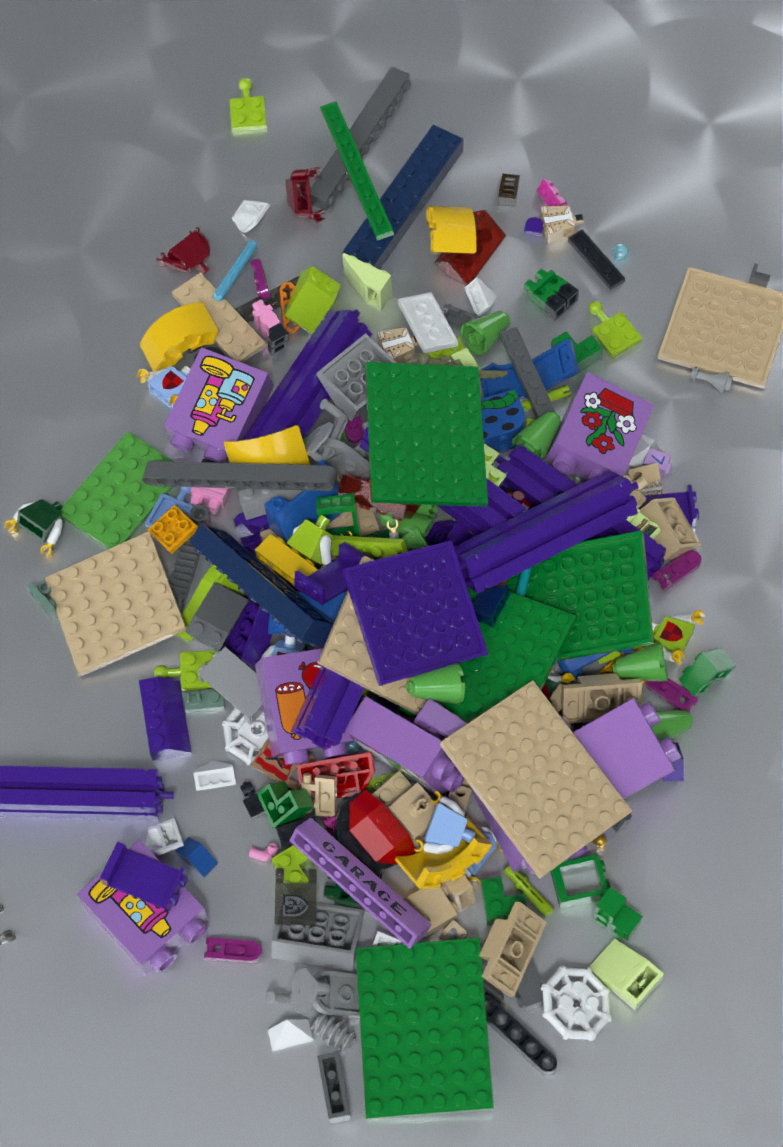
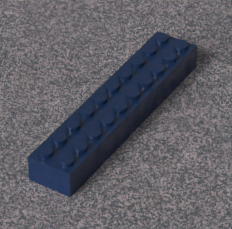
M433 124L380 198L394 235L377 241L366 218L342 251V258L343 253L349 256L353 255L358 260L370 263L373 267L380 270L462 154L463 138Z
M200 523L190 541L197 553L204 555L207 562L216 565V570L228 576L227 579L237 584L240 591L249 594L250 600L260 604V608L266 613L271 614V618L274 621L283 624V629L294 634L298 642L302 644L307 642L316 648L325 646L334 624L227 531Z

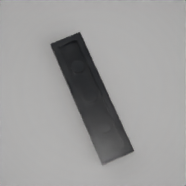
M583 229L568 237V242L610 290L625 282V277Z

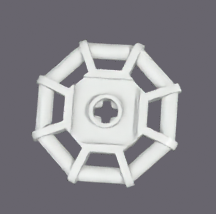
M234 708L227 719L222 721L221 725L224 729L225 750L231 752L250 766L257 756H254V752L260 751L268 738L264 712L249 725L245 721L244 716L238 723L234 722L241 713L237 708ZM262 727V733L254 734L253 728ZM232 728L238 730L239 738L235 739L234 741L232 736ZM243 744L244 746L250 749L249 754L245 753L237 746Z
M560 966L549 981L541 987L544 1005L543 1018H546L565 1040L572 1038L593 1041L603 1027L612 1020L609 992L611 991L591 972V968ZM568 976L581 977L580 981L570 982ZM562 980L563 986L558 991L555 990V985ZM587 980H588L599 992L594 993V992L586 985ZM551 996L555 997L557 1003L555 1010H552ZM600 996H601L602 1012H600V1011L597 1010V1007H598V999H597V998L600 997ZM573 998L579 1001L580 1008L573 1007ZM555 1014H558V1016L566 1023L565 1026H564L563 1023L555 1016ZM593 1017L598 1018L599 1020L590 1028L588 1022ZM576 1024L582 1026L583 1031L572 1030L571 1027Z

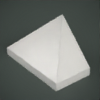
M476 277L465 287L473 310L478 316L483 315L491 308L497 295L479 278Z
M641 435L628 467L637 468L643 466V462L649 449L653 447L655 439Z
M212 760L193 771L196 791L236 785L234 769L231 764Z
M308 1019L285 1020L268 1030L273 1051L313 1041Z

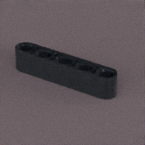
M485 995V1002L491 1005V1009L486 1011L487 1024L540 1074L547 1077L553 1075L557 1068L556 1057L494 998ZM498 1017H504L507 1022L504 1025H498L495 1020ZM518 1031L522 1034V1037L515 1040L511 1037L512 1032ZM534 1046L538 1051L535 1054H529L526 1048ZM548 1060L552 1062L553 1067L545 1069L542 1066V1062Z

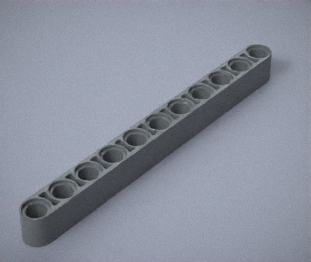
M149 461L146 464L142 481L150 486L332 491L338 471L334 467L324 465Z

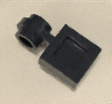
M244 781L240 789L245 797H249L242 801L253 820L265 814V811L257 793L252 794L256 791L251 781Z

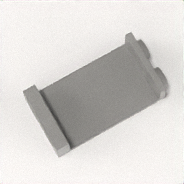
M226 647L221 651L218 650L208 664L201 666L198 671L199 681L201 683L204 681L237 708L244 715V719L249 725L264 712L257 673Z

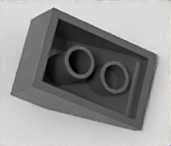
M214 582L185 633L221 651L225 647L249 600Z

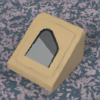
M452 920L440 934L439 938L442 941L466 939L468 932L455 920Z

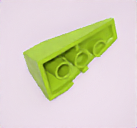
M212 564L204 575L182 614L186 628H188L214 582L242 597L245 594L238 589L237 584L227 579L228 576L217 571L216 565ZM186 630L176 634L187 642L194 639V637L185 633Z

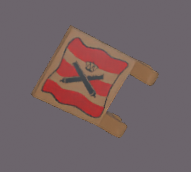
M267 738L250 766L278 783L286 782L289 791L300 789V784L289 779L297 764L285 765L284 756L272 758L269 738ZM308 754V762L317 761L314 756Z

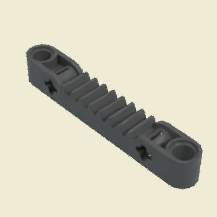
M202 504L192 507L189 518L198 527L200 523L210 526L211 518L208 508ZM193 535L180 546L174 570L171 572V578L169 579L181 615L201 555L194 550L195 547L190 543Z

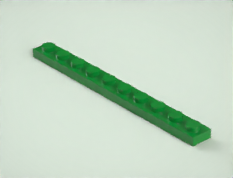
M337 101L320 106L322 115L377 241L394 235L392 226Z

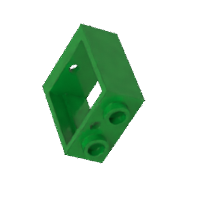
M354 493L316 498L318 518L320 515L352 512L354 526L325 529V531L338 536L341 533L343 536H350L348 533L350 531L353 536L360 537Z
M598 854L564 861L550 871L560 909L598 901L603 897L608 888L611 887L609 879L604 877L603 872H606L605 863L603 860H600ZM594 864L601 889L567 896L561 871Z

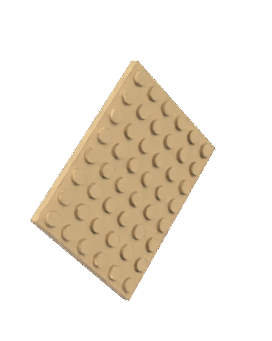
M531 681L439 744L539 879L632 812L534 681Z

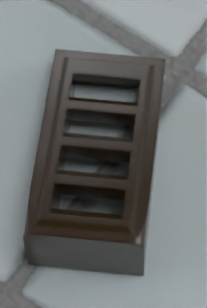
M502 173L498 195L499 205H516L520 175Z

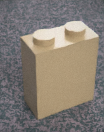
M442 884L437 888L420 889L404 899L432 924L425 937L418 943L447 927L452 920H458L457 913L459 910L453 901L450 902L446 897L448 893Z

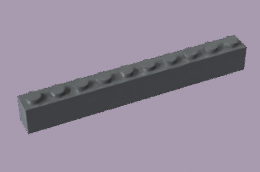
M391 66L349 129L361 158L364 154L368 153L371 143L376 141L380 129L385 127L387 119L393 115L396 105L401 103L405 91L410 89L409 73ZM336 149L320 173L322 176L317 178L310 188L311 204L325 211L334 205L336 196L343 191L346 181L350 180L338 149Z

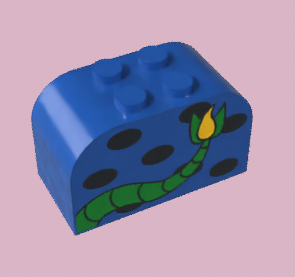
M516 389L482 398L484 444L500 454L516 448L517 445L513 446L512 439L524 429L525 412Z

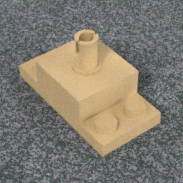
M617 673L578 676V684L562 685L561 717L566 716L570 724L592 722L633 698L637 699L641 705L642 682L640 679L620 680Z
M398 771L372 795L381 801L410 835L415 848L419 850L421 843L415 841H424L436 805L430 801L432 798L418 782L412 786L404 775Z
M515 902L508 919H495L488 937L483 940L485 943H482V950L479 956L487 961L488 964L482 977L507 996L514 997L547 922L521 902Z

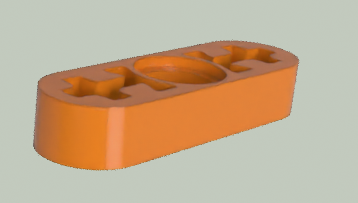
M284 282L279 289L282 325L288 335H294L300 327L296 325L293 330L287 327L290 320L284 317V306L289 304L295 286L291 282ZM285 287H288L289 290H292L289 294L288 300H286V292H283L285 290Z

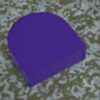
M537 217L529 218L525 224L524 234L542 237V220Z

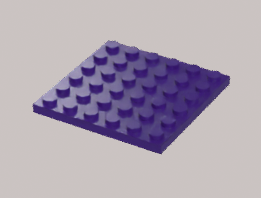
M452 540L342 570L379 686L488 655Z

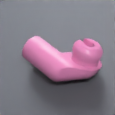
M270 843L264 850L251 847L249 857L267 862L278 855L279 847L276 843Z

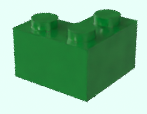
M567 331L551 340V348L566 339L573 341L579 373L602 360L603 348L592 335L578 344Z
M722 648L717 650L711 649L708 652L702 651L694 658L695 662L692 665H688L682 671L683 675L679 680L693 697L702 695L715 681L725 679L736 665Z
M286 782L269 783L257 793L273 829L299 820L314 807L306 789L289 791Z
M502 877L481 879V891L487 926H492L495 919L507 920L515 902H521L527 907L525 894L504 896Z
M609 887L596 905L593 918L596 919L595 922L602 928L607 927L613 931L612 934L615 937L628 942L642 922L643 916L626 905V897Z

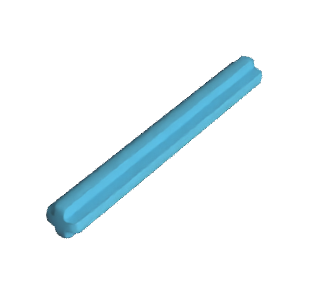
M253 240L248 242L214 292V300L219 302L225 297L256 251L257 242Z

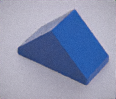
M188 837L183 842L184 846L179 847L175 853L205 878L218 862L200 842Z

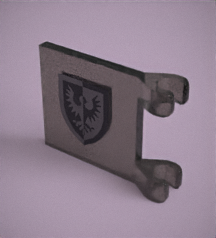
M276 868L274 925H316L317 869H309L308 883H284V869Z

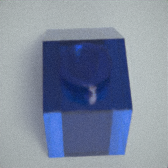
M503 584L483 591L476 596L475 600L471 601L479 622L494 627L511 594L508 585Z

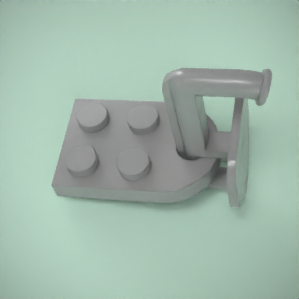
M323 399L320 403V408L330 412L336 419L333 424L328 422L316 428L310 434L305 444L307 455L317 462L323 459L329 466L336 468L338 473L351 484L370 476L369 461L359 455L355 449L339 441L348 422L347 416L332 403L328 402L327 399Z
M303 968L296 971L293 975L291 994H280L270 990L265 997L268 1003L293 1004V1009L297 1013L309 1011L313 1005L322 1014L360 1018L357 974L324 971L313 975L308 968Z

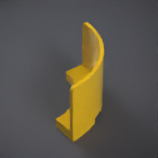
M426 206V224H428L429 228H433V231H430L431 254L438 255L440 252L476 253L475 219L470 207Z
M190 303L169 311L155 321L144 334L140 347L153 371L167 369L169 366L174 367L183 357L182 353L186 350H194L204 345L214 344L218 328L204 303Z
M296 425L258 438L224 442L230 463L310 465L299 426Z
M465 816L467 819L465 828L476 832L471 843L461 840L458 847H454L450 852L441 854L424 852L410 856H397L395 858V861L419 889L437 888L447 880L452 882L466 874L465 870L473 863L477 865L490 850L493 844L468 817Z

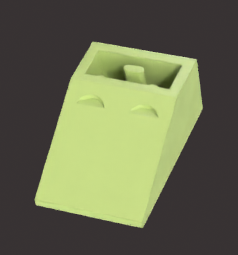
M343 253L345 277L366 304L382 311L392 296L391 275L385 270L373 267L370 263L358 260L353 255L349 256Z
M616 939L588 967L591 968V972L633 1010H636L659 985L664 976V973L649 960Z

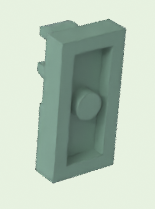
M45 581L39 582L37 587L33 582L29 583L27 588L31 596L51 620L55 619L58 616L55 610L57 606L52 599L48 600L46 598L50 595L51 589L42 590L46 586Z
M215 689L184 692L186 713L225 709L224 697Z

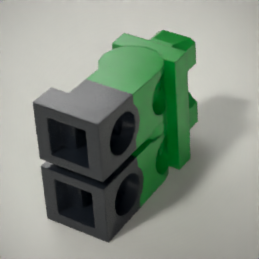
M540 269L535 275V279L538 280L537 283H534L532 280L524 283V290L529 294V300L550 314V318L554 321L564 314L566 309L568 310L578 301L579 290L556 275L553 270L547 272Z

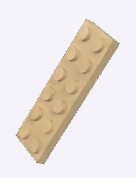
M201 272L173 290L172 296L181 306L195 302L204 303L218 328L214 342L229 358L243 363L266 347L265 341L225 298L219 302L214 300L213 296L216 288Z

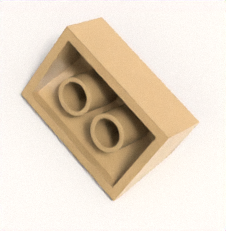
M675 498L653 499L640 509V513L657 524L661 530V533L654 540L657 544H661L666 548V553L663 557L665 560L676 559L685 552L702 546Z

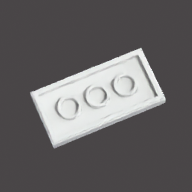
M432 292L398 299V305L423 353L458 346V340Z

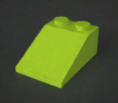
M314 266L307 268L299 276L284 317L312 335L334 303L341 284Z

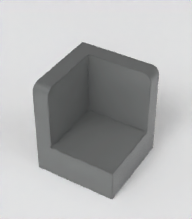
M754 263L749 283L767 288L771 275L757 272L758 264Z

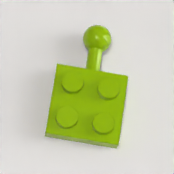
M242 78L239 81V88L243 91V98L229 99L232 132L267 129L264 96L250 97L252 81L249 78Z
M599 301L590 303L589 312L592 315H597L602 323L592 328L591 333L611 359L642 342L643 338L622 311L608 318L603 312V305Z
M218 650L180 652V668L168 669L164 665H158L155 667L153 675L154 677L163 678L181 676V691L213 689L205 681L203 683L199 681L198 671L202 665L208 664L212 660L213 655Z

